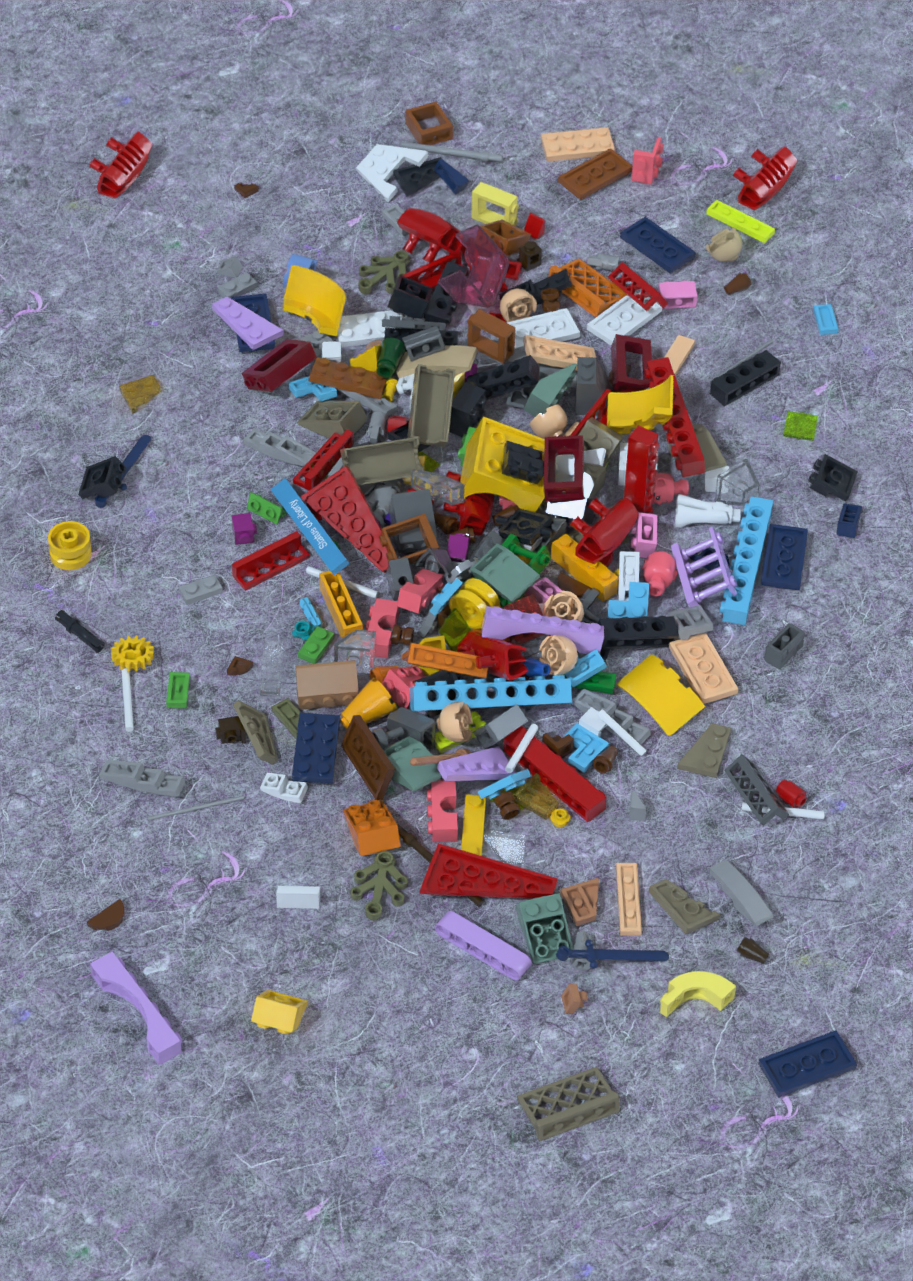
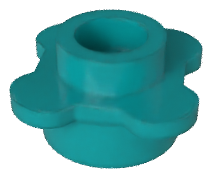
M299 621L295 624V630L292 631V635L306 641L311 632L315 630V627L307 621Z

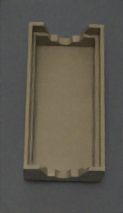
M418 364L415 368L407 438L418 437L419 444L445 447L448 443L456 369L448 368L443 371H433L427 369V366Z
M418 437L340 450L343 467H349L358 485L424 475V468L418 458Z

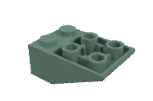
M574 363L540 379L531 392L523 410L536 417L539 413L542 415L546 413L547 408L558 404L577 374L574 371L577 364Z
M498 543L470 568L476 579L485 582L497 595L512 603L540 577L536 571L519 557Z
M410 736L383 749L395 768L392 780L412 791L421 790L425 785L436 782L442 777L437 769L438 763L417 766L410 764L411 758L433 756L420 741Z
M560 893L521 901L515 905L520 928L533 964L557 959L556 953L561 946H566L573 950Z

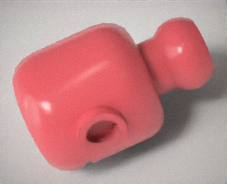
M669 473L656 474L654 481L656 487L653 492L655 499L653 503L659 505L661 503H670L673 501L674 495H688L689 483L686 479L674 481L673 476Z
M655 551L644 560L642 570H644V582L649 583V594L655 597L662 595L665 588L675 581L678 570H675V559L667 552Z

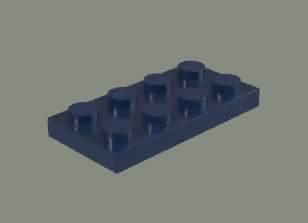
M646 216L620 232L621 239L670 274L695 258L696 252Z
M267 294L231 297L235 302L271 322ZM236 333L239 353L275 348V340L253 350Z
M770 524L761 585L800 591L808 533L807 528Z
M299 713L292 781L333 784L340 715Z
M837 1030L760 1058L758 1062L778 1098L856 1069L857 1066L856 1061Z

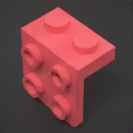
M661 137L657 138L652 153L640 150L634 151L631 181L652 185L654 178H657L658 167H661L663 157H660L664 148V144L661 143Z
M417 666L389 669L382 685L391 695V699L400 708L404 707L410 710L409 687L415 686V680L426 675Z

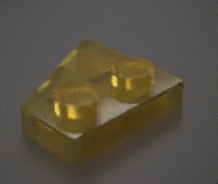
M154 375L119 385L120 392L132 414L138 411L137 408L141 404H147L152 397L161 392L160 385Z
M537 773L514 793L515 802L545 820L551 816L555 809H558L559 803L550 794L548 787L542 785L540 776Z

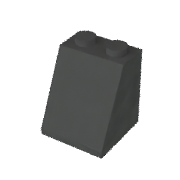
M578 357L575 415H586L604 391L609 389L613 392V387L597 358ZM606 399L605 407L608 405V399Z
M430 490L392 494L389 508L391 525L426 514L437 540ZM419 527L394 535L398 553H412L413 551L427 549Z

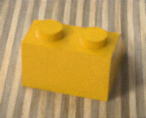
M266 990L256 996L251 1022L257 1023V1026L268 1029L273 1027L277 1028L279 1033L290 1034V1032L292 1033L298 1029L308 1000Z

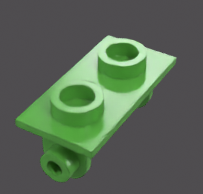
M250 492L246 509L278 525L280 517H285L287 513L284 507H280L262 498L260 494L256 495Z

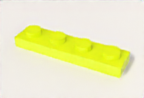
M718 200L714 201L707 208V215L763 243H766L775 234V228Z

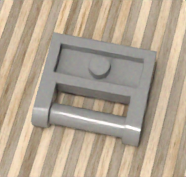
M701 605L672 611L667 616H674L681 640H687L691 635L704 634L713 630V623ZM685 619L689 626L684 627L680 620Z

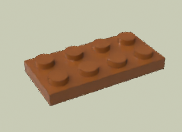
M610 148L558 176V182L579 200H582L631 173L633 165Z
M316 358L309 381L381 399L387 378L379 376L376 371L365 370L362 367H353L342 362L329 361L326 358Z

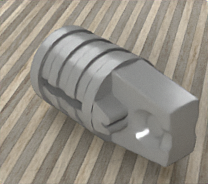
M598 253V256L589 255L587 264L596 266V269L614 271L620 265L621 257Z
M374 412L371 415L367 435H370V444H377L380 436H384L388 417L383 412Z
M583 930L577 933L574 950H587L585 941L591 940V936ZM573 958L572 966L575 969L584 971L591 968L590 962L587 959Z

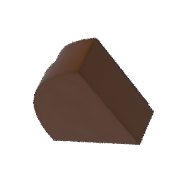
M238 183L234 185V190L244 198H247L258 192L259 186L253 183L251 185Z
M235 656L227 669V675L245 674L252 669L253 662Z

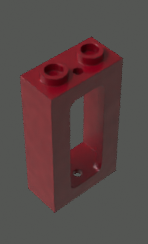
M619 334L615 335L611 345L614 393L637 392L649 388L650 381L646 380L644 369H647V361L652 360L651 340ZM625 352L642 354V380L629 378L626 375Z
M286 339L241 374L248 389L272 392L312 362L317 356L311 342Z
M583 435L545 437V501L584 500ZM574 455V481L555 482L556 456Z

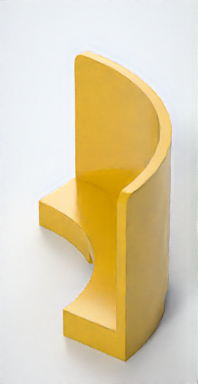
M292 265L282 303L283 311L299 315L303 318L308 316L312 319L311 322L317 327L319 333L337 336L346 300L344 290L332 279L305 267Z
M670 375L662 384L647 390L627 393L610 392L608 394L607 427L618 434H631V430H635L638 425L652 430L655 425L659 423L663 425L668 422L672 417L673 375Z
M653 654L649 655L616 683L618 687L631 695L652 716L668 736H671L705 707L690 687L686 688L678 681L681 679L680 676L671 667L667 669L663 661Z

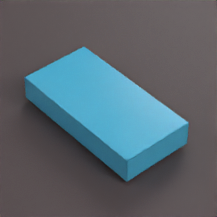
M814 305L813 312L820 335L838 334V326L832 305Z

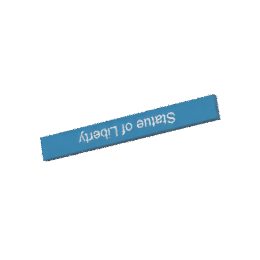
M286 478L270 489L334 576L350 564Z

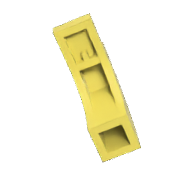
M696 971L679 975L669 982L668 992L660 1000V1013L668 1017L680 1004L690 999L705 1000L721 1011L735 998L736 986L726 978L710 972Z

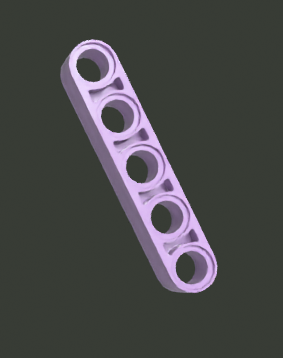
M447 911L434 927L439 936L513 980H519L532 965L531 959L526 954L453 911Z

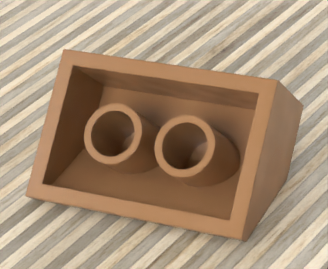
M356 660L297 665L296 692L299 709L348 706L358 695Z

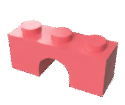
M422 568L415 575L413 584L407 582L400 588L397 606L419 613L438 594V588L444 587V575Z
M376 598L375 605L371 606L369 614L371 620H367L366 623L367 635H363L362 647H365V655L381 658L389 657L392 645V631L384 629H393V626L397 625L399 618L398 601Z
M438 780L431 782V788L427 789V801H431V805H427L428 817H432V821H428V834H432V842H457V813L444 811L446 809H456V781Z

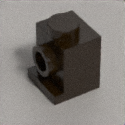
M534 241L526 242L524 246L519 248L517 262H520L527 272L540 266L542 263V249Z
M239 716L218 719V727L215 728L216 739L221 740V744L241 741L242 744L246 743L245 729Z

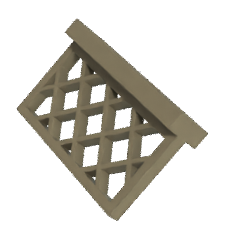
M597 1067L517 1096V1101L536 1130V1137L539 1142L620 1112L618 1094L616 1091L613 1092ZM594 1075L598 1079L596 1084L585 1081L586 1078ZM570 1084L578 1085L576 1091L565 1088ZM582 1087L593 1089L590 1095L580 1092ZM551 1091L558 1093L556 1099L545 1095ZM597 1091L606 1093V1095L601 1097L595 1096ZM562 1094L572 1096L571 1102L560 1100ZM577 1098L587 1100V1102L579 1105L574 1104ZM529 1099L538 1100L536 1106L527 1104L525 1101ZM542 1102L553 1104L550 1110L540 1107ZM557 1105L567 1108L560 1112L555 1111ZM537 1113L547 1115V1117L539 1120L535 1118Z

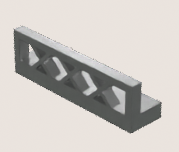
M741 754L724 770L760 824L764 826L775 815L783 820L789 816V813L753 761ZM741 766L740 776H734L732 772ZM744 780H750L749 789H743ZM753 793L760 794L758 802H752ZM768 806L770 811L762 817V808Z

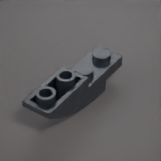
M564 269L536 283H533L530 279L500 293L499 297L501 301L502 297L510 290L516 288L523 289L535 298L537 305L544 302L541 298L542 290L555 288L561 291L572 286L569 272L567 269Z

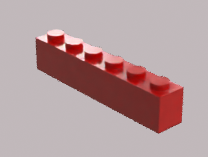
M638 425L628 438L624 498L627 497L638 512L653 514L652 504L655 499L653 492L656 487L654 481L657 474L659 434Z
M521 725L504 738L503 751L512 757L528 730ZM534 736L518 764L525 770L528 769L531 775L585 821L590 822L606 810L605 794L601 790H597L587 778H583L574 767L565 763L560 755L552 752L544 742H540Z

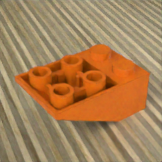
M372 800L367 804L351 805L343 809L354 845L360 856L401 847L398 825L382 800Z

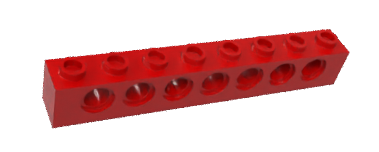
M669 357L647 361V369H644L646 380L650 381L649 389L662 384L670 375H673L672 417L662 427L663 431H667L666 438L668 444L672 445L671 454L672 457H676L675 465L677 471H681L682 477L705 473V460Z

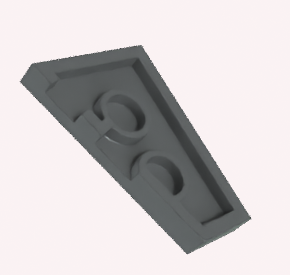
M390 316L389 319H382V327L428 329L437 326L439 330H445L446 323L424 322L425 319L414 318L413 321L411 317H402V320H400V316Z

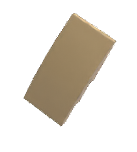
M445 346V350L418 358L412 362L408 353L405 352L396 373L399 378L415 373V368L418 364L426 365L427 369L433 371H443L449 368L456 369L455 375L470 371L478 349L469 346Z

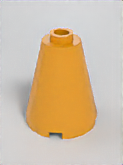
M373 678L341 713L342 718L340 722L348 729L353 715H361L364 722L368 724L396 711L397 706L395 702L393 704L390 703L391 695L378 680L375 682V678Z

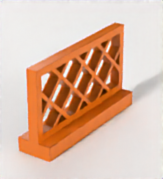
M580 258L561 267L556 265L550 267L549 276L564 269L571 273L572 286L561 290V292L594 317H598L603 311L627 295ZM580 266V267L583 268V269H577V268H574V267ZM574 274L584 275V277L574 276ZM586 283L596 284V286L586 285ZM599 292L608 293V295H601ZM611 294H617L620 297L611 296Z
M410 643L409 651L403 653L401 660L407 661L408 664L482 679L486 678L488 668L477 669L475 660L478 656Z

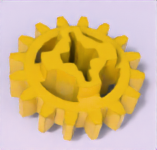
M137 635L134 638L127 636L126 640L120 638V643L114 642V647H111V660L114 661L115 666L120 665V670L127 668V672H130L131 669L137 672L140 667L145 669V664L151 665V660H154V646H151L150 641L146 642L144 637L138 639Z

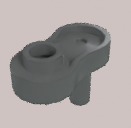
M588 588L582 596L584 600L581 602L584 608V617L597 624L600 618L588 609L597 599L600 592L595 588L592 590Z
M402 727L385 733L382 728L372 731V734L381 748L384 749L388 747V740L404 735Z

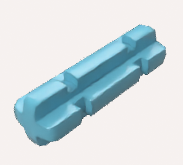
M308 597L300 599L299 605L304 610L303 612L308 621L315 628L317 626L322 628L323 622L318 617L319 615L311 604V600Z

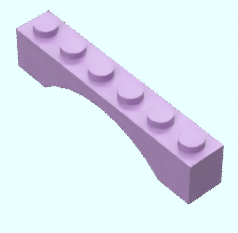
M486 606L482 624V637L501 640L520 633L531 632L552 636H565L573 641L577 651L581 654H589L595 649L600 654L604 639V626L596 623L589 624L578 620H565L555 616L547 617L537 613L530 614L519 610H506L496 606Z
M110 952L90 963L91 976L103 991L123 997L139 1010L148 1028V1051L159 1065L182 1053L181 1036L177 1031L173 1032L168 1019L160 1015L154 1001L150 1002L146 990L137 985L135 976L132 972H127L125 964L120 957L117 958L113 952Z

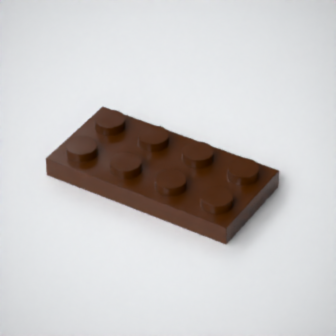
M353 715L341 747L375 800H383L394 775L395 768L361 715Z

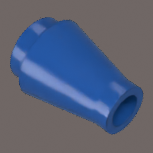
M531 657L523 661L528 669V672L525 673L527 677L547 676L551 671L549 664Z

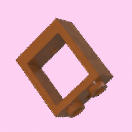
M437 101L405 110V124L418 144L435 145L453 139V125ZM436 117L440 123L438 126L423 130L418 121Z
M502 219L481 225L475 242L505 257L518 253L519 248L529 241L531 234Z
M480 309L470 315L467 322L468 346L476 347L479 352L505 364L515 351L516 327ZM481 329L498 337L499 344L481 335Z
M426 514L382 528L379 540L382 547L387 549L388 553H386L388 562L398 559L389 537L419 527L427 549L402 558L408 557L409 564H412L429 548L439 549Z

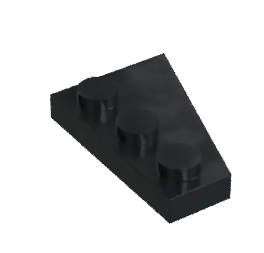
M441 157L424 161L420 167L410 165L393 170V176L406 197L440 178L434 168Z

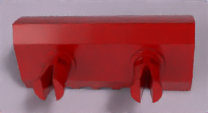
M140 132L133 134L125 144H121L113 137L107 141L106 147L118 152L110 164L105 165L95 157L90 162L89 168L101 173L97 185L99 194L117 198L136 180L144 169L149 158L148 155L151 151L152 143Z
M786 146L780 148L772 157H767L757 148L751 158L763 166L754 176H749L740 167L734 172L733 177L744 183L738 195L739 204L756 210L774 197L785 185L797 163L796 157Z
M409 208L397 220L399 228L410 235L402 248L404 251L413 254L417 246L416 244L423 240L430 244V248L422 258L429 263L435 260L438 251L444 250L451 254H459L464 235L455 226L438 215L420 209Z
M448 470L445 482L460 485L461 475ZM472 494L463 499L461 503L446 498L443 511L457 512L459 514V530L466 527L473 528L475 536H481L491 517L494 494Z
M627 497L620 499L612 508H606L604 504L595 498L588 508L599 514L601 519L594 526H588L579 516L571 522L570 526L583 535V538L576 546L575 555L590 563H596L609 555L623 542L639 515L637 509Z
M474 634L471 642L472 650L460 651V653L478 656L475 660L477 669L488 668L487 673L507 680H514L528 672L527 667L522 663L526 660L521 656V652L527 649L501 639Z

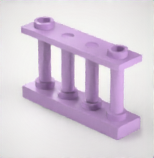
M713 527L709 528L712 538L688 549H682L678 543L671 545L687 604L690 607L700 605L702 599L726 588L730 590L733 596L737 595L735 589L737 582L730 573L722 546L724 539L721 533H716ZM714 545L715 553L691 564L687 561L689 556ZM719 560L720 567L696 578L692 577L691 574L694 573V570ZM723 574L725 581L701 592L696 591L695 588L699 584Z

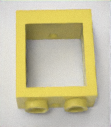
M480 182L472 191L471 218L484 224L503 219L516 226L518 223V196ZM488 201L505 208V216L486 209V202Z

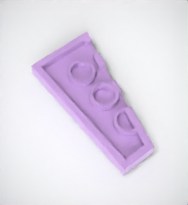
M225 297L212 304V309L253 350L283 336V329L229 297Z
M499 746L439 761L437 769L445 781L501 780L516 773L515 770L512 773L505 770L509 761Z

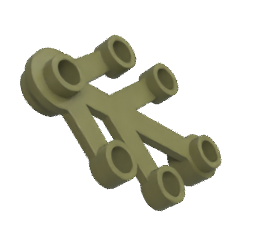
M400 250L395 252L392 257L373 256L371 258V266H360L359 275L361 277H367L370 273L377 274L371 279L363 278L359 280V291L365 295L369 294L373 290V286L386 276V292L392 293L396 284L394 282L393 270L397 267L399 269L397 279L399 275L406 274L405 266L410 263L408 253ZM381 263H390L389 265L381 266Z
M388 851L378 853L374 859L375 863L354 873L355 882L362 885L351 889L350 896L352 900H361L365 892L374 888L372 902L367 903L365 906V915L372 921H376L382 916L380 902L383 888L392 897V904L400 907L404 904V895L398 892L397 889L404 890L408 887V878L394 866L395 858ZM378 871L376 877L366 882L368 875ZM387 872L395 879L396 888L386 878Z

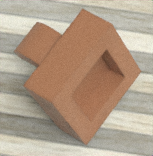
M568 984L561 995L565 1014H574L577 1008L584 1007L583 1001L588 1000L587 993L585 991H578L577 984Z

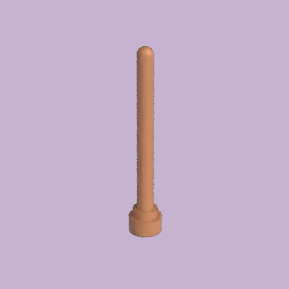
M458 749L455 754L411 758L410 764L413 766L437 764L439 761L470 754L471 751L468 749Z

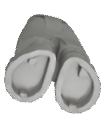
M395 479L383 481L366 497L382 528L385 527L384 518L389 513L391 495L398 494L400 491L401 482Z

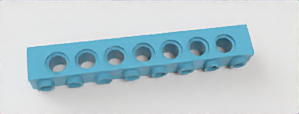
M751 496L749 504H745L744 515L746 517H742L740 525L743 531L738 532L737 542L740 543L735 545L734 556H736V559H732L730 570H733L731 575L734 576L737 582L735 587L737 595L733 596L728 588L724 590L723 598L726 601H722L720 613H723L722 621L746 625L772 514L773 500Z
M553 675V679L545 680V676H534L531 681H526L525 677H519L511 682H506L504 678H494L492 683H486V679H475L472 684H467V680H455L453 685H447V681H435L433 686H427V682H415V686L409 687L410 710H443L448 704L464 701L463 704H467L469 708L514 706L516 704L520 706L572 703L571 678L565 679L564 675ZM548 684L553 687L551 695H548L545 690ZM529 685L534 689L532 696H528L526 693V688ZM509 686L514 689L512 697H509L506 693ZM489 687L495 691L493 698L487 696V689ZM470 688L475 691V697L472 700L467 696V691ZM450 689L454 690L456 694L455 699L452 701L447 697V692ZM430 690L434 691L436 694V698L433 702L430 701L427 697V694Z

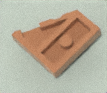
M598 878L560 890V895L576 926L596 920Z

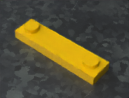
M466 795L461 850L482 856L486 797L481 799L479 795Z

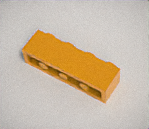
M564 534L552 542L551 558L576 580L592 589H597L600 592L598 598L602 602L618 593L619 577L600 561L590 563L577 557L575 550L578 543L569 535Z
M331 571L319 573V589L344 645L361 641L363 638V624L340 573L338 572L335 576Z

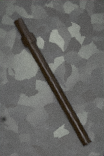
M397 824L399 836L403 839V842L408 847L415 849L423 858L431 863L433 854L417 841L418 838L414 834L408 833L402 826ZM466 896L477 907H481L484 903L479 896Z

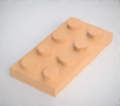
M608 127L541 134V142L547 162L595 157L610 148L615 151Z
M526 334L523 338L526 355H531L540 364L566 368L574 363L577 364L578 357L596 358L594 348Z
M706 633L690 636L687 640L680 639L669 643V649L694 693L703 704L738 694L737 685Z

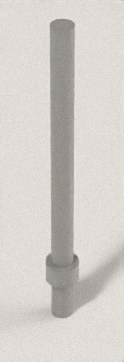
M401 142L400 146L401 148L423 150L431 153L476 158L485 162H489V160L503 161V155L491 154L489 151L476 152Z

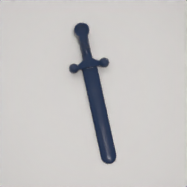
M149 435L141 436L122 462L126 467V471L122 474L121 481L151 441ZM123 483L118 489L120 488L122 491H125L127 485ZM97 495L95 497L96 506L98 508L105 507L109 496L101 498Z
M590 939L585 941L587 950H571L566 946H561L556 953V957L560 961H566L568 958H585L590 962L592 969L598 967L596 960L667 961L669 959V954L661 950L594 949L593 941Z

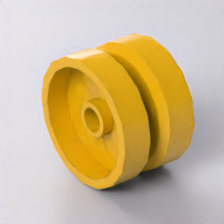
M65 521L56 524L50 529L48 545L50 560L54 566L68 571L77 570L84 567L92 557L90 532L85 525L75 521Z
M471 578L451 597L449 606L451 612L462 624L469 628L480 629L482 628L486 606L500 607V600L488 584L479 579Z

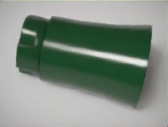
M386 338L381 342L376 369L379 376L390 378L396 371L402 356L406 352V347L402 341L396 338Z

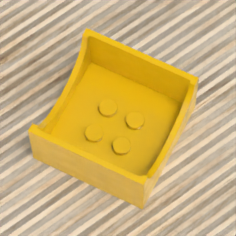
M483 416L466 446L457 500L463 501L467 496L476 493H492L513 501L520 509L536 512L545 498L544 474L538 485L502 474L503 453L506 441H510L542 451V461H544L545 439Z

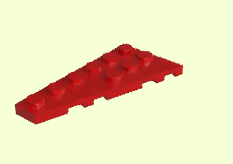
M343 467L300 497L344 538L350 541L356 549L361 551L379 570L384 573L387 572L388 560L386 553L388 552L386 547H382L379 540L382 527L349 467Z
M438 843L419 894L539 898L553 895L558 879Z

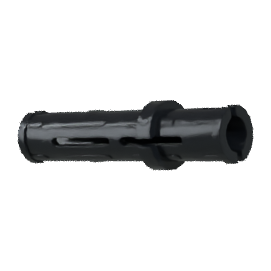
M60 610L56 614L55 620L61 623L67 632L76 635L96 653L103 650L104 647L102 646H105V643L83 627L78 619H73L64 610Z

